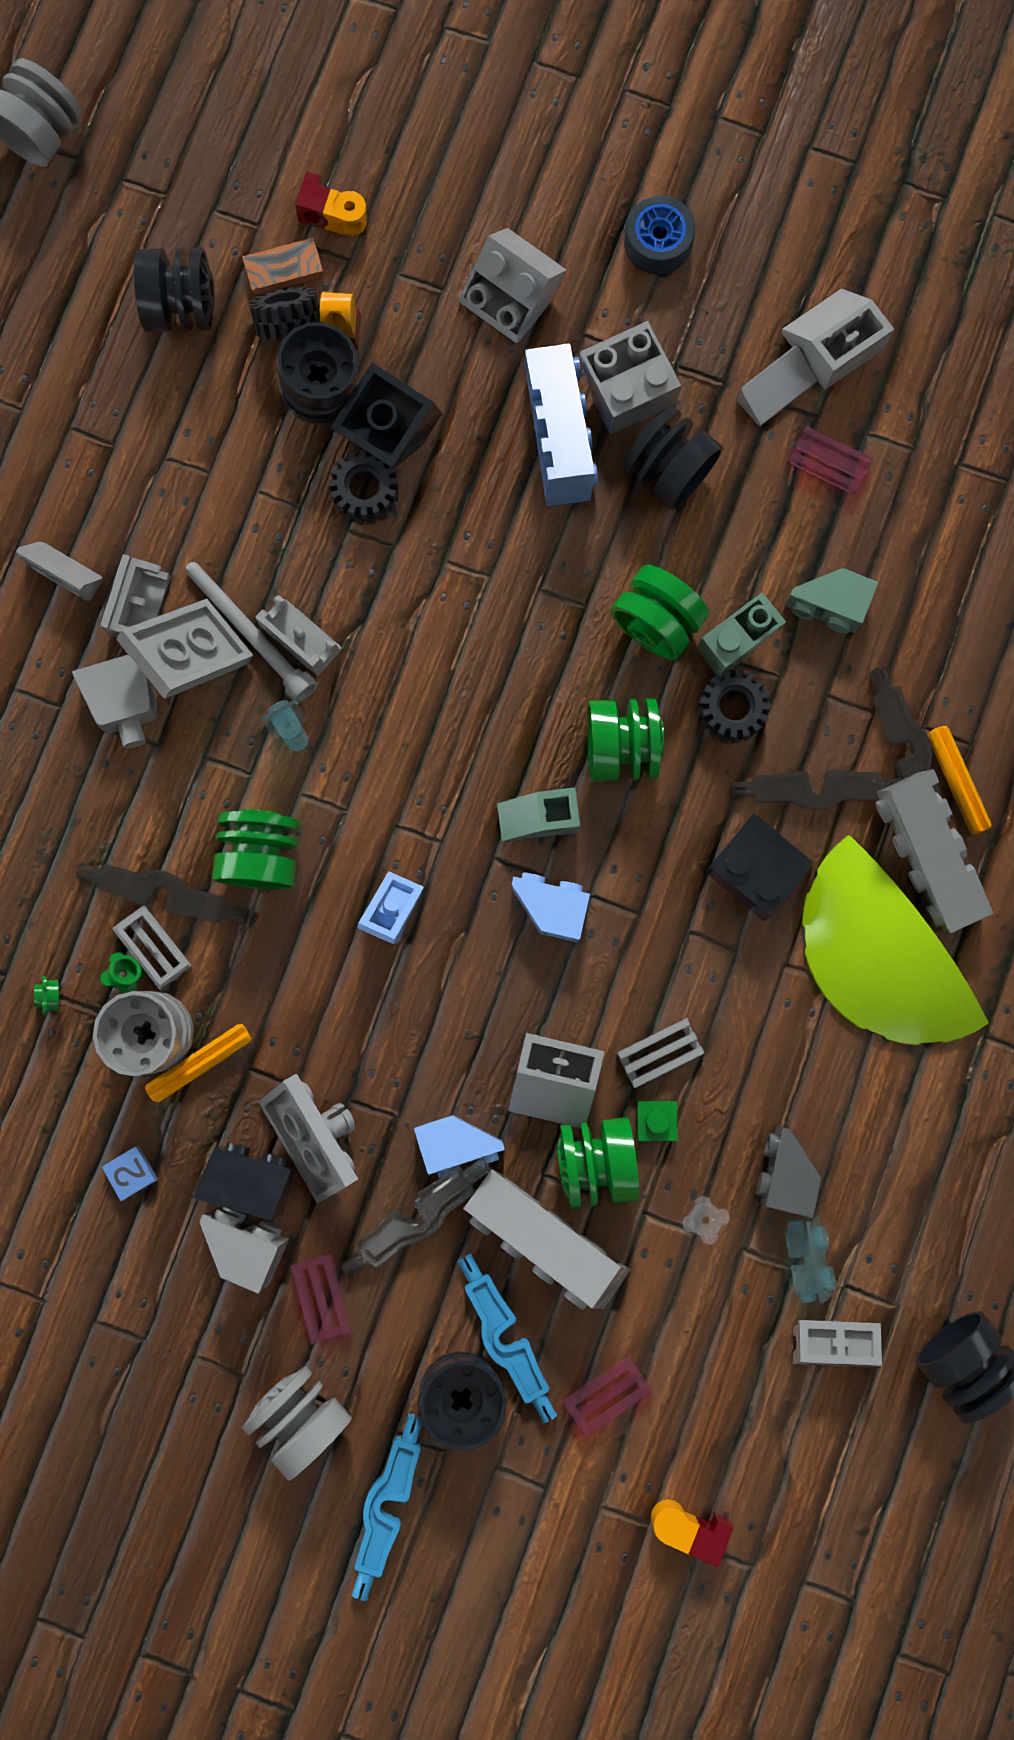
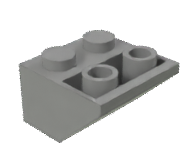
M509 228L488 235L458 302L512 341L518 343L550 304L567 270Z
M840 289L784 327L781 333L792 348L795 345L799 347L816 379L825 390L884 350L895 329L871 299Z
M648 321L580 352V358L594 404L610 435L677 404L681 384Z
M526 1033L508 1111L565 1125L571 1124V1126L580 1128V1123L587 1122L604 1051Z
M223 1207V1209L216 1208L203 1214L199 1223L220 1278L259 1294L271 1283L289 1238L282 1236V1229L266 1221H260L259 1225L244 1220L246 1213Z

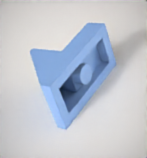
M388 871L359 921L357 928L389 943H399L406 922L420 899L424 887Z

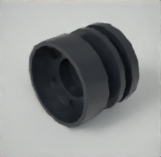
M202 247L192 248L189 261L186 249L177 248L173 266L170 265L166 251L162 248L137 249L134 258V289L137 311L143 330L145 332L172 331L175 314H178L182 328L185 331H192L194 318L198 330H211L213 309L215 307V287L205 249Z
M308 322L294 328L283 339L278 351L280 395L286 408L297 418L310 423H329L337 418L357 386L358 375L357 351L351 339L342 330L324 322Z
M672 405L652 420L639 434L624 461L622 469L631 476L639 472L637 481L643 486L652 481L656 476H659L660 478L655 485L653 494L674 511L692 495L707 477L720 458L724 448L704 430L688 441L687 437L693 422L688 417L679 422L682 413Z
M981 1311L961 1316L945 1326L923 1346L915 1361L935 1388L945 1387L942 1397L949 1406H953L954 1413L962 1423H973L984 1419L998 1411L1014 1397V1351L1009 1346H999L1001 1342L1000 1333Z
M454 1351L438 1357L427 1367L420 1380L418 1401L425 1429L436 1442L450 1450L469 1451L484 1446L498 1434L505 1420L507 1399L497 1373L487 1360L472 1352ZM467 1388L469 1401L465 1404L460 1400L453 1404L454 1397L452 1392L455 1389L462 1392Z

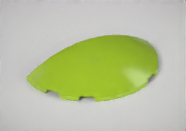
M850 835L839 842L817 868V875L810 892L805 896L802 909L801 924L805 929L806 942L804 954L810 972L825 998L843 1017L858 1028L868 1029L873 1033L884 1036L888 1041L902 1044L920 1045L921 1043L950 1042L974 1033L989 1024L980 1004L957 965L905 894Z

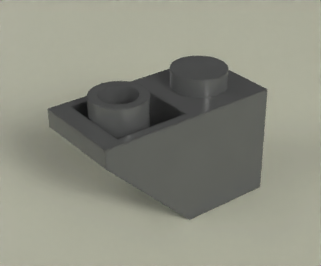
M776 1126L775 1134L769 1133L766 1140L764 1155L769 1157L766 1173L761 1172L759 1175L756 1195L761 1196L760 1204L765 1207L813 1218L821 1177L791 1129Z

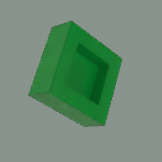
M636 1101L637 1141H678L677 1101Z

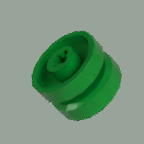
M642 565L630 582L632 592H622L611 606L610 614L616 624L645 649L659 657L677 660L689 644L690 640L687 633H697L709 617L710 612L700 596L676 576L653 565Z

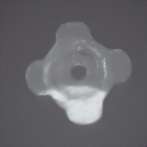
M700 1196L695 1199V1206L689 1215L683 1218L682 1225L687 1232H695L701 1236L705 1244L710 1245L717 1241V1233L722 1225L729 1223L730 1216L727 1210L717 1209L711 1204L709 1198ZM703 1217H709L710 1221L708 1224L702 1222Z

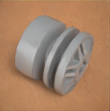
M24 58L16 59L11 66V73L3 77L2 85L5 91L0 89V141L30 163L46 167L61 147L59 136H69L72 132V125L79 122L83 111L74 95L50 72L30 60Z
M131 991L115 996L102 1007L95 1019L93 1039L96 1052L106 1066L119 1074L142 1076L169 1070L181 1062L192 1046L194 1028L188 1010L181 1001L170 994L155 991ZM145 1026H151V1031L156 1033L154 1039H149V1035L144 1032Z
M306 1365L298 1372L280 1380L254 1406L255 1408L249 1419L241 1427L247 1435L252 1434L262 1424L268 1428L255 1443L259 1448L275 1438L279 1440L281 1444L270 1461L288 1481L292 1480L311 1464L336 1439L352 1419V1416L335 1397L319 1407L315 1405L313 1401L323 1387L320 1380L306 1392L300 1388L312 1375V1371Z

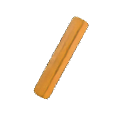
M940 726L931 730L927 734V738L969 832L974 835L988 830L991 827V821L947 726Z
M237 1024L146 1084L145 1089L149 1097L154 1102H161L250 1043L252 1038L247 1028L243 1024Z

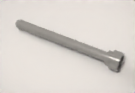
M190 562L185 568L187 575L284 679L285 693L295 704L306 700L318 686L315 679L308 672H302L300 669L295 670L197 563Z

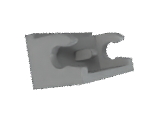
M122 555L100 625L110 637L117 638L122 629L159 616L171 578L169 573L160 571L161 566L135 559L128 555Z
M280 595L274 598V607L269 612L262 609L255 617L262 630L318 677L340 653L342 647L289 601L283 599Z
M798 1320V1325L794 1326L793 1336L796 1337L797 1345L796 1350L792 1353L793 1364L867 1368L882 1366L881 1323Z

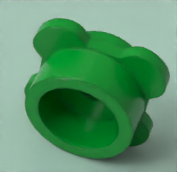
M119 952L112 954L109 959L110 966L108 970L102 972L100 976L101 984L105 987L112 986L120 990L122 994L137 991L136 984L139 978L144 977L146 974L144 969L132 956ZM120 972H125L127 976L121 977Z
M42 976V984L34 985V1008H42V1016H46L48 1011H59L58 980H46V976Z

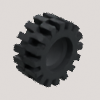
M292 287L285 291L279 289L275 293L268 292L264 296H258L249 304L257 337H262L265 340L269 338L271 340H278L280 337L285 338L298 326L308 322H320L317 294L312 288L300 287L295 289V287Z
M360 449L359 456H354L352 451L347 453L348 460L344 461L340 458L337 461L338 468H332V480H329V486L336 509L340 514L344 513L345 519L351 522L352 518H354L356 523L363 525V520H369L371 525L376 524L375 518L379 516L382 521L386 519L388 510L393 512L395 501L399 499V486L395 469L373 455H367V451L364 449ZM361 475L372 476L379 483L376 495L367 500H360L350 492L351 483Z
M728 670L722 672L719 677L716 675L706 686L699 700L698 715L699 717L702 716L701 724L704 729L707 727L710 730V736L714 738L717 735L721 737L720 741L724 743L728 740H733V744L740 743L743 739L747 741L752 738L765 724L768 712L771 709V703H768L770 695L768 690L764 692L762 689L765 684L761 680L758 682L753 680L754 674L748 672L747 676L742 675V670H735L734 673L730 674ZM730 693L743 696L748 703L747 716L736 721L727 719L720 710V700L722 697Z

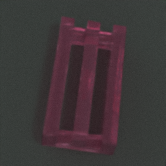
M806 426L788 463L855 495L873 458ZM801 451L821 460L823 463L833 468L836 467L854 476V480H851L825 466H822L800 455Z
M331 1253L293 1263L291 1268L311 1344L350 1333L351 1327ZM324 1264L340 1324L336 1327L332 1325L317 1268V1265ZM308 1268L324 1327L322 1331L318 1330L303 1269Z
M627 1356L564 1399L563 1403L587 1438L651 1394L652 1390L631 1357ZM625 1371H630L631 1374L579 1410L575 1405ZM637 1382L640 1388L589 1423H586L584 1417Z

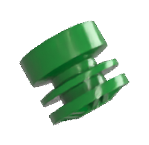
M645 698L643 716H639L637 700L630 699L626 717H619L615 700H589L588 753L592 782L617 781L620 774V766L628 763L632 781L639 780L641 763L645 764L647 779L658 780L661 761L664 757V728L655 698Z
M242 809L240 811H227L218 814L217 824L234 831L216 833V840L233 846V851L214 855L212 881L225 885L257 889L285 890L295 888L297 862L280 856V851L298 848L299 841L297 839L282 835L299 833L301 824L299 820L282 816L273 811L259 809Z
M628 1117L601 1120L599 1139H592L587 1122L580 1123L581 1141L575 1142L573 1140L571 1124L560 1125L561 1133L557 1148L561 1185L569 1200L571 1209L581 1208V1189H587L590 1206H597L599 1187L605 1186L613 1204L639 1201L638 1168L633 1134Z

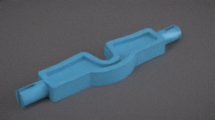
M472 1253L467 1254L465 1258L472 1271H470L463 1257L457 1260V1263L469 1282L465 1285V1291L482 1321L481 1330L485 1348L497 1364L508 1370L526 1404L532 1402L542 1420L541 1422L543 1424L547 1423L549 1418L542 1406L546 1408L551 1420L558 1414L546 1395L549 1392V1385L537 1364L530 1343L526 1338H521L519 1341H514L508 1345L501 1343L499 1340L500 1334L515 1324L516 1317L499 1293L490 1274L485 1273L482 1275Z
M408 1414L402 1437L396 1436L394 1438L383 1475L373 1483L366 1497L363 1511L366 1530L354 1566L355 1570L359 1571L351 1593L354 1598L358 1599L362 1584L364 1583L360 1599L362 1601L368 1600L374 1577L379 1578L382 1576L388 1554L401 1525L398 1517H394L382 1510L381 1503L386 1500L405 1503L410 1497L414 1470L421 1451V1444L417 1443L423 1424L422 1417L417 1416L414 1429L411 1431L415 1414Z

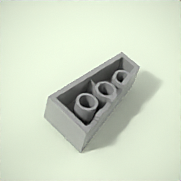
M933 769L918 772L876 792L880 800L875 802V805L882 820L885 823L890 821L896 833V836L892 837V841L901 858L907 856L913 869L908 874L915 890L918 893L924 892L930 905L925 907V911L931 924L935 929L940 927L943 932L953 933L994 913L975 868L971 864L965 866L962 858L967 857V848L962 836L954 828L950 829L947 822L950 821L952 812L945 798L942 799L937 792H934L932 785L939 783V780Z
M491 1169L463 1208L472 1215L469 1221L470 1224L487 1236L493 1231L504 1240L500 1245L501 1248L517 1260H520L524 1255L535 1264L532 1271L550 1285L556 1280L568 1289L564 1296L582 1310L587 1305L593 1309H604L631 1271L630 1268L620 1261L615 1263L606 1256L607 1253L604 1249L585 1236L578 1235L569 1223L550 1210H545L539 1201L495 1170Z

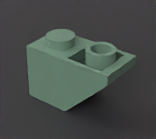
M841 568L793 588L784 606L791 608L792 613L800 618L807 620L816 618L826 622L827 627L835 632L843 634L851 632L854 634L863 623L878 582Z
M762 592L704 635L696 650L719 677L722 672L731 671L747 659L775 634L786 621Z
M575 787L535 792L497 803L502 842L579 832L580 820Z

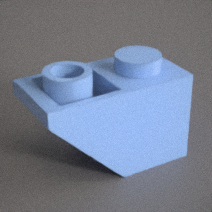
M523 873L522 878L513 876L512 890L539 933L578 943L590 896L589 893L582 892L583 886L561 881L559 887L544 883L545 877L531 873Z
M454 1115L414 1128L427 1173L429 1175L437 1172L439 1179L462 1172L460 1164L475 1160L477 1166L499 1160L497 1152L505 1150L502 1140Z

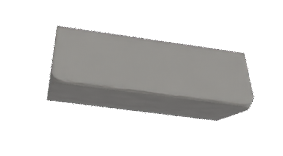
M795 345L742 386L736 400L756 424L761 427L815 385L817 379L802 351Z
M35 542L21 546L16 551L17 556L26 566L86 601L92 599L103 582V578L44 542Z

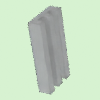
M144 905L112 928L160 991L167 987L166 985L171 981L179 978V975L183 972H187L192 968L185 956ZM142 917L179 963L174 969L137 923ZM131 927L167 973L163 977L158 975L124 930Z
M687 1018L617 1052L633 1088L704 1054ZM681 1029L683 1030L685 1037L630 1063L627 1056ZM690 1044L691 1051L637 1077L635 1070Z

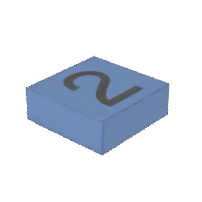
M140 1146L132 1148L102 1166L120 1201L129 1198L158 1180Z

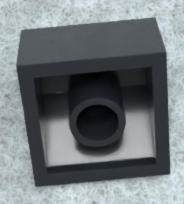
M371 362L331 425V428L395 469L422 447L442 416V413L433 401Z
M753 813L706 869L705 873L760 919L765 921L776 912L796 888L813 861Z
M229 1141L226 1147L214 1148L195 1189L193 1198L270 1221L283 1214L296 1170L295 1167L287 1165L288 1158L267 1152L264 1158L250 1155V1147Z

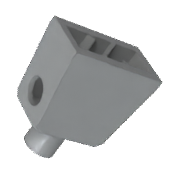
M129 655L72 671L79 689L100 729L106 734L119 731L123 748H134L146 743L141 724L158 718L156 691L154 685Z

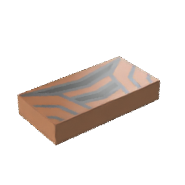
M314 238L242 257L254 296L324 277Z

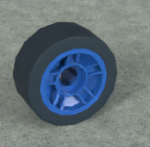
M652 196L643 199L634 206L626 220L624 248L631 262L637 268L650 274H666L677 270L683 265L692 251L695 238V222L691 211L682 202L670 196ZM653 233H656L657 236L666 237L663 239H657L653 236Z

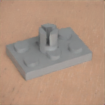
M208 599L122 629L116 639L164 699L248 665L254 656Z
M297 1074L284 1080L258 1101L317 1204L358 1180L354 1172L355 1166L352 1159L346 1152L341 1150L336 1142V1139L349 1134L355 1129L354 1119L348 1109L344 1110L343 1104L337 1103L328 1111L320 1114L314 1104V1096L311 1089L306 1083L301 1082Z

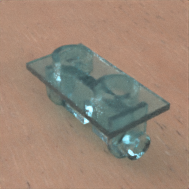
M296 699L289 703L287 700H283L274 704L267 710L268 715L261 718L273 738L280 735L290 750L301 751L307 746L308 736L300 724L307 719Z
M814 1216L806 1222L807 1226H804L803 1219L787 1221L788 1229L784 1231L789 1258L804 1257L805 1264L791 1266L795 1295H800V1301L807 1303L816 1301V1294H818L820 1303H824L832 1296V1291L836 1288L834 1270L832 1266H827L825 1250L829 1248L826 1227L820 1226L819 1216Z

